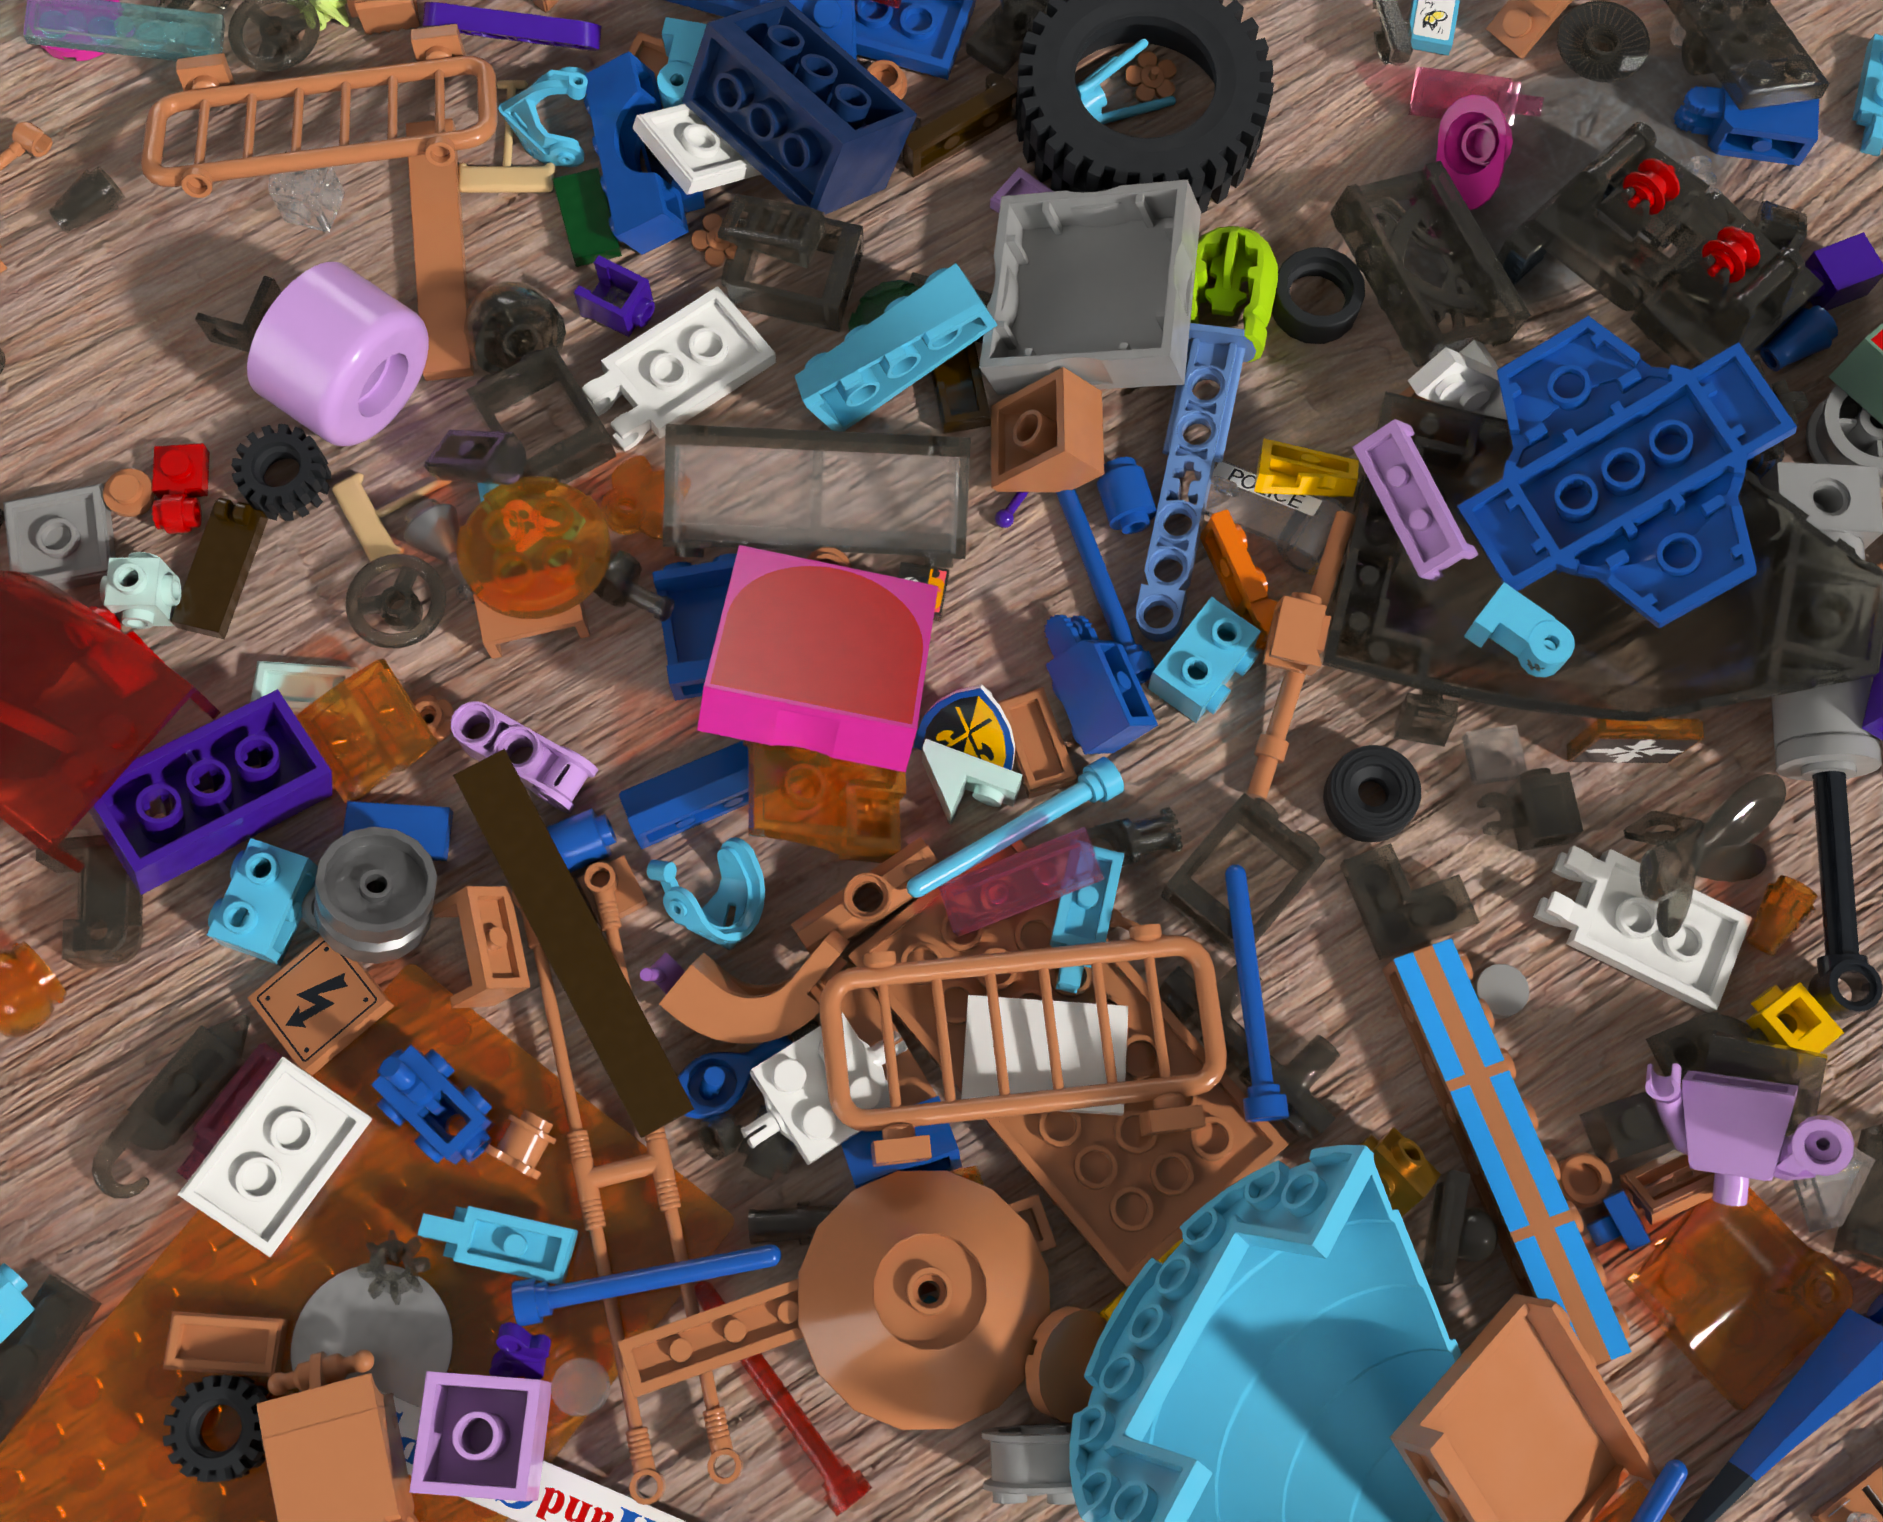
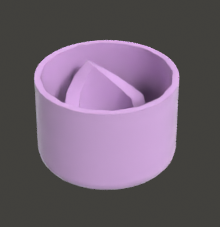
M339 262L321 263L308 269L293 280L280 293L266 312L250 347L247 362L248 381L258 395L325 441L336 446L357 445L383 430L398 415L413 394L427 360L429 348L428 331L424 321L417 313L346 265Z

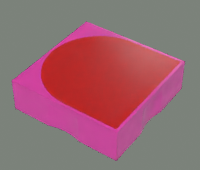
M739 545L703 687L697 731L771 746L800 747L825 754L831 758L906 772L918 726L938 586Z

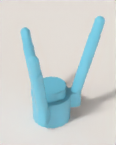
M1141 39L1118 57L1113 56L1087 78L1076 84L1083 105L1101 124L1104 125L1156 111L1176 103V98L1169 96L1101 113L1102 107L1107 105V99L1100 84L1148 46L1146 39Z

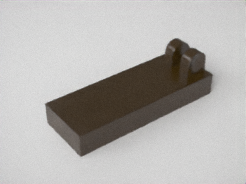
M999 73L989 74L986 77L985 91L908 135L903 147V165L913 178L1015 120L1016 111L1012 107V100L1017 97V88L1009 78L1004 79Z
M225 498L215 500L182 589L180 603L176 606L171 622L178 629L225 639L268 521L263 511L253 509L250 504L242 502L234 505L231 500Z

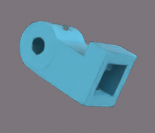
M669 17L665 18L662 38L666 56L669 58L668 64L659 71L657 76V86L664 109L684 104L682 99L707 24Z
M1505 582L1464 635L1466 639L1480 648L1490 638L1518 657L1521 667L1528 674L1535 677L1554 675L1571 657L1575 649L1574 637L1565 625Z

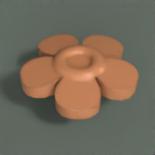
M1151 51L1142 52L1137 59L1138 66L1131 65L1125 72V82L1131 87H1137L1135 97L1142 103L1152 101L1155 95L1161 99L1172 96L1175 92V85L1170 81L1177 71L1175 64L1171 60L1165 59L1156 66L1157 57Z
M716 213L706 215L702 220L704 230L695 231L691 238L692 246L695 250L700 252L706 251L705 262L712 267L722 266L725 255L728 259L737 261L742 258L745 252L744 244L738 240L743 235V225L737 219H730L722 227V218Z

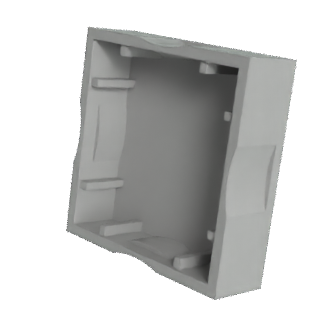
M1188 180L1121 185L1098 192L1081 193L1065 190L1001 196L994 249L995 283L987 305L988 311L998 325L983 335L979 366L997 395L1014 394L1062 367L1098 389L1184 385L1201 210Z

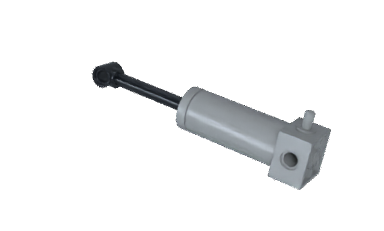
M1776 462L1740 501V505H1742L1756 566H1762L1776 772L1786 778L1813 782L1825 956L1817 958L1818 973L1809 982L1808 991L1833 1020H1842L1865 1012L1877 1005L1882 997L1883 990L1880 975L1869 964L1868 957L1859 954L1846 779L1867 775L1878 770L1882 765L1880 739L1861 728L1874 677L1864 550L1883 534L1879 466ZM1838 979L1843 980L1850 987L1852 993L1851 1001L1844 998L1839 992Z

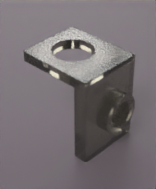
M264 276L243 325L199 312L195 320L209 341L249 352L263 317L282 291L274 278ZM217 329L224 330V331H226V332L232 334V335L235 336L236 338L230 337V336H228V335H225V334L221 333L220 331H218Z

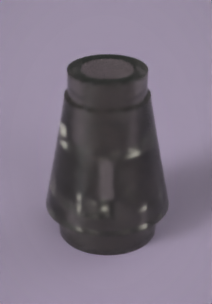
M98 166L91 172L85 169L48 211L59 226L67 233H70L75 228L77 229L119 209L117 203L123 200L125 196L113 179Z

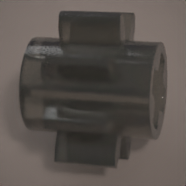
M390 1230L388 1241L378 1246L372 1242L366 1244L371 1254L370 1263L358 1266L357 1271L363 1278L375 1277V1280L369 1285L367 1290L372 1299L377 1298L385 1291L391 1295L395 1305H400L401 1294L411 1289L417 1293H422L423 1288L418 1280L419 1272L431 1269V1263L429 1258L426 1257L414 1258L421 1247L418 1237L411 1238L405 1244L398 1240L394 1230ZM389 1261L397 1265L403 1261L406 1269L399 1275L394 1271L386 1273L384 1266Z

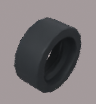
M1310 247L1295 252L1282 263L1278 271V283L1272 315L1277 325L1288 336L1301 342L1325 344L1340 339L1353 327L1365 298V280L1359 267L1345 254L1336 250ZM1306 276H1320L1332 281L1341 289L1345 297V303L1342 310L1329 316L1313 315L1301 310L1292 301L1290 287L1296 279Z

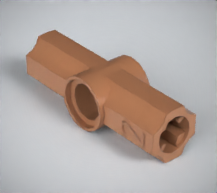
M920 837L868 873L854 876L844 889L790 925L810 955L813 954L833 928L850 941L868 928L884 923L893 911L913 899L914 897L907 892V882L912 877L939 863L930 847ZM866 888L878 890L883 895L881 905L872 912H863L854 906L856 895Z

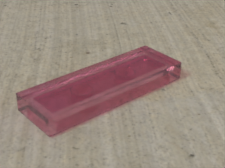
M1082 827L954 878L939 886V890L952 931L959 937L1102 881L1105 878L1089 833L1085 827Z

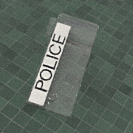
M1224 460L1216 462L1213 476L1211 477L1205 515L1211 517L1214 513L1228 509L1234 523L1239 524L1244 531L1276 543L1278 552L1286 563L1302 573L1316 575L1336 512H1347L1344 505L1336 499L1327 496L1319 498L1314 495L1254 492L1255 472Z

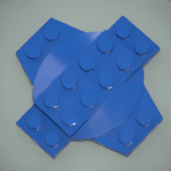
M1587 316L1497 370L1513 450L1509 460H1506L1503 479L1457 505V508L1502 583L1505 582L1516 591H1519L1554 570L1557 574L1565 572L1585 578H1596L1657 628H1661L1756 575L1757 567L1742 505H1740L1738 499L1745 477L1746 464L1749 459L1795 434L1797 426L1739 342L1691 370L1671 364L1669 369L1652 367L1640 358L1639 352L1593 318Z

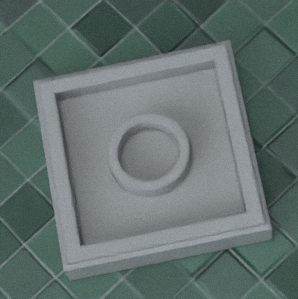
M102 483L3 502L12 593L18 598L101 582L103 576H107L109 558H116L111 510L103 499L104 485Z

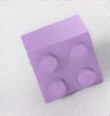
M426 1371L409 1493L513 1501H538L553 1382L538 1379Z

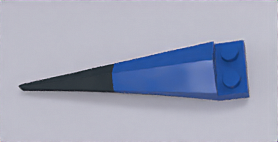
M1883 1293L1868 1308L1867 1316L1870 1319L1849 1308L1844 1312L1681 1522H1715L1756 1481L1835 1414L1883 1380Z

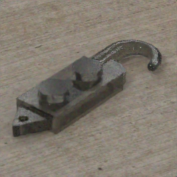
M243 1014L210 1028L201 1025L127 1109L129 1113L102 1142L93 1157L91 1172L95 1184L103 1194L114 1199H128L140 1194L149 1185L150 1181L147 1177H142L133 1184H119L112 1176L113 1164L131 1143L152 1151L165 1150L169 1146L175 1145L247 1061L242 1055L250 1017ZM240 1024V1029L234 1032V1027Z

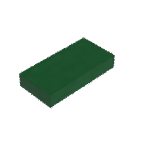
M598 168L552 179L576 267L594 263L598 255L606 259L622 256L618 240L613 235L609 226L611 214L606 195L601 186Z

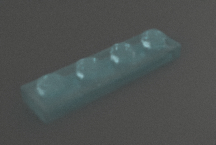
M27 0L23 35L27 44L177 61V59L223 53L225 21L221 14L105 0Z

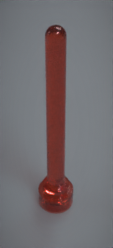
M700 1281L694 1286L698 1304L703 1311L726 1304L710 1282ZM762 1353L741 1360L742 1366L825 1480L821 1486L827 1495L823 1499L835 1516L838 1517L872 1489V1486L860 1470L854 1472L849 1464H846L844 1467Z

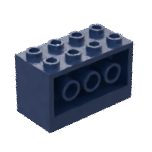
M776 0L708 22L682 102L812 220L886 189L917 116V113L788 0Z

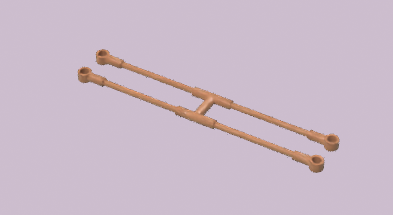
M596 862L586 869L584 881L589 891L594 895L601 931L606 932L608 946L630 986L619 929L622 925L614 892L618 886V877L609 864ZM600 872L610 874V880L605 886L596 887L592 885V880L596 874ZM512 891L513 902L522 913L528 947L534 952L570 1132L566 1135L569 1145L568 1148L570 1150L569 1153L571 1155L570 1158L582 1218L584 1220L583 1223L585 1225L584 1229L590 1232L598 1277L612 1275L603 1232L606 1222L599 1188L653 1175L660 1211L665 1212L675 1262L689 1260L678 1208L681 1207L679 1192L676 1186L677 1183L675 1181V1173L664 1126L645 1136L647 1154L594 1166L588 1132L582 1128L549 960ZM694 1283L680 1284L686 1317L700 1313ZM617 1297L603 1299L629 1427V1431H626L625 1434L634 1474L629 1484V1491L637 1503L650 1505L659 1501L664 1495L666 1482L663 1475L655 1468L648 1428L642 1425L638 1400L633 1397L617 1342L624 1340L625 1336ZM710 1371L699 1375L706 1411H703V1417L711 1452L707 1468L710 1477L715 1482L729 1484L741 1475L743 1461L741 1456L733 1450L725 1408L719 1405L713 1372ZM721 1455H729L734 1459L735 1471L730 1477H721L716 1472L715 1463ZM645 1475L652 1476L657 1482L656 1494L651 1498L643 1497L638 1490L639 1480Z

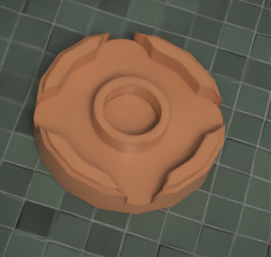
M1071 1306L1063 1307L1051 1312L1038 1326L1032 1340L1038 1342L1034 1348V1354H1027L1025 1378L1027 1392L1034 1407L1054 1420L1072 1423L1073 1414L1082 1411L1088 1406L1093 1387L1084 1378V1374L1097 1341L1107 1324V1321L1097 1312Z

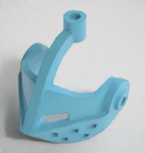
M564 67L560 70L552 69L538 78L526 90L499 105L498 110L516 134L524 149L536 160L544 164L552 162L555 166L576 167L584 162L585 153L580 147L579 142L570 137L548 133L540 122L536 105L545 97L556 94H568L574 100L583 99L588 80L584 75L588 73L587 71L578 67Z
M734 837L722 844L721 849L717 853L721 873L718 891L703 908L700 907L697 899L691 892L679 886L675 878L677 872L676 865L673 862L651 860L647 866V876L651 880L661 882L665 892L663 905L675 923L685 926L688 930L728 950H732L759 923L765 900L764 876L754 850L743 839ZM730 906H735L736 911L733 924L725 926Z

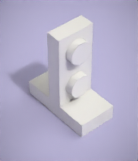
M1473 340L1459 353L1445 347L1408 379V382L1418 396L1465 414L1485 445L1494 448L1510 434L1497 375L1499 367L1483 343Z

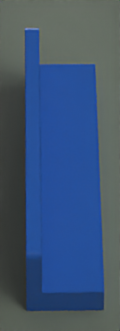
M742 740L625 789L619 793V798L628 817L627 819L633 834L642 850L830 770L828 756L800 747L771 746Z

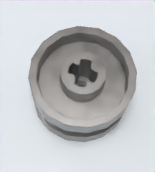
M369 827L350 831L331 843L318 863L315 880L314 916L319 934L333 951L353 961L378 964L400 959L420 944L430 929L437 874L429 853L416 839L396 829Z

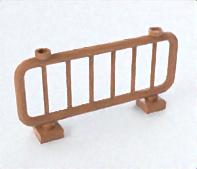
M457 24L411 29V43L417 62L235 84L224 53L177 59L176 72L184 91L172 93L159 99L151 106L148 112L141 159L143 175L153 184L162 187L182 186L188 195L195 198H204L212 192L213 182L419 155H426L427 160L435 166H448L455 159V151L477 147L487 142L494 135L498 124L496 74L492 65L483 58L465 55ZM461 75L476 76L478 122L468 129L445 132L444 78ZM435 79V133L397 138L398 83ZM388 85L387 140L349 144L351 89ZM341 91L339 146L301 150L304 95ZM294 97L291 152L253 157L257 101ZM247 103L243 158L205 163L210 107ZM200 109L194 164L163 167L162 158L168 118L177 112Z
M1160 924L1129 928L1130 939L922 961L897 963L895 951H879L863 955V967H853L838 972L827 982L820 997L819 1011L827 1089L832 1111L843 1124L854 1130L882 1131L883 1140L873 1141L871 1144L873 1167L928 1161L932 1158L930 1135L916 1136L915 1127L1153 1100L1154 1110H1148L1139 1114L1141 1137L1195 1131L1206 1126L1203 1104L1186 1106L1185 1097L1208 1092L1217 1085L1225 1072L1227 1060L1216 976L1210 954L1199 942L1187 936H1162ZM1180 956L1187 959L1192 966L1206 1056L1205 1064L1199 1072L1171 1076L1154 958ZM1144 959L1160 1077L1118 1082L1102 964ZM1091 965L1107 1083L1064 1088L1049 969ZM1038 970L1053 1089L1010 1094L996 974ZM985 976L999 1095L956 1100L942 980ZM931 981L945 1101L901 1106L888 986ZM877 987L890 1107L861 1109L854 1104L850 1095L841 1003L844 995L851 990Z

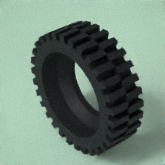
M1049 0L1047 15L1039 11L1033 20L1032 32L1027 31L1018 64L1015 106L1016 132L1018 141H1024L1023 155L1027 163L1035 161L1034 174L1041 183L1052 177L1051 190L1053 191L1066 190L1081 193L1104 191L1121 185L1188 180L1201 214L1207 211L1210 197L1219 204L1228 196L1230 185L1237 188L1244 179L1246 168L1250 170L1260 146L1273 96L1274 83H1271L1274 72L1272 60H1266L1269 47L1265 37L1256 40L1259 26L1253 17L1241 23L1244 7L1237 0H1233L1226 7L1222 5L1223 0ZM1141 39H1146L1148 44L1175 50L1198 64L1214 82V96L1205 113L1195 123L1180 132L1158 138L1127 136L1101 124L1083 105L1075 83V71L1078 62L1100 49L1117 44L1137 43Z

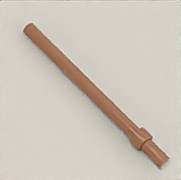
M1346 511L1336 512L1310 593L1322 599L1321 604L1328 606L1356 518L1355 515ZM1289 670L1285 671L1266 734H1260L1254 752L1258 759L1247 791V795L1261 800L1267 799L1277 764L1284 762L1289 742L1285 739L1306 676L1305 674Z

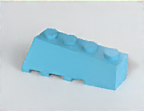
M957 263L949 268L939 269L932 273L926 279L925 284L911 295L892 301L886 307L884 314L868 325L864 324L852 329L846 335L844 342L828 353L823 352L812 357L806 363L805 369L795 375L802 401L807 409L834 433L840 435L998 324Z

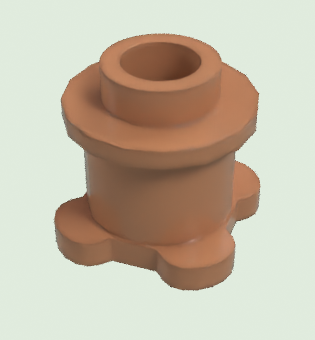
M525 1109L520 1118L509 1114L507 1119L512 1122L498 1146L494 1147L488 1144L484 1152L538 1180L541 1172L536 1170L535 1167L549 1142L555 1144L557 1139L548 1135L553 1124Z

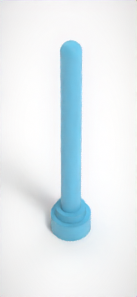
M1101 757L1085 766L1083 774L1078 777V783L912 877L907 882V892L912 897H922L1089 800L1092 803L1098 800L1103 803L1109 801L1124 791V783L1118 769L1106 757Z

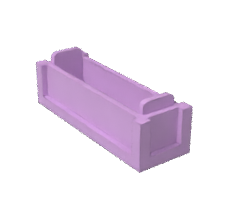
M1394 419L1353 446V449L1419 577L1436 581L1443 577L1441 571L1463 558L1471 560L1479 554L1473 545L1466 543L1411 438L1415 434L1411 425Z

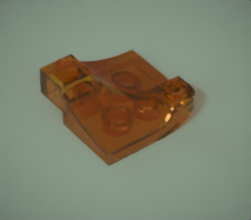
M743 740V746L748 747L749 756L748 836L786 840L818 847L838 854L840 860L883 863L901 850L900 800L906 794V772L831 758L825 754L800 747L771 746Z
M1750 1187L1748 1189L1747 1205L1745 1206L1724 1205L1713 1201L1712 1198L1693 1206L1653 1245L1656 1249L1623 1280L1659 1318L1656 1325L1736 1410H1745L1811 1342L1829 1333L1848 1308L1851 1309L1853 1303V1290L1847 1277L1824 1253L1813 1250L1801 1241ZM1822 1283L1828 1285L1832 1291V1299L1829 1303L1824 1302L1820 1297L1819 1288Z

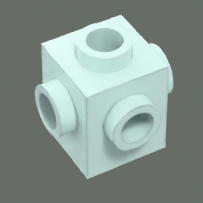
M133 552L128 555V558H109L107 576H103L100 582V597L104 606L111 613H115L126 627L147 629L153 626H175L171 619L176 606L181 600V583L179 577L175 575L160 557L146 552Z

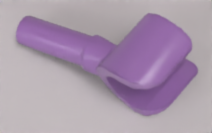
M665 952L650 968H643L640 972V977L643 981L655 982L667 994L685 971Z

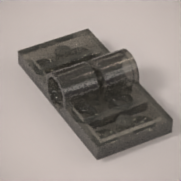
M1664 0L1686 32L1681 50L1682 61L1686 71L1692 76L1714 73L1739 110L1821 99L1830 83L1770 0Z

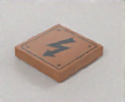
M322 936L247 998L297 1066L311 1076L394 1007L390 999L360 962L353 961L333 951Z

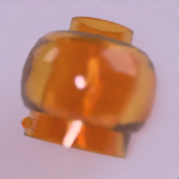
M25 941L20 944L14 943L10 951L0 949V1034L5 1037L16 1038L27 1035L42 1026L54 1011L53 1004L56 1002L63 1003L65 1000L64 996L67 995L53 972Z

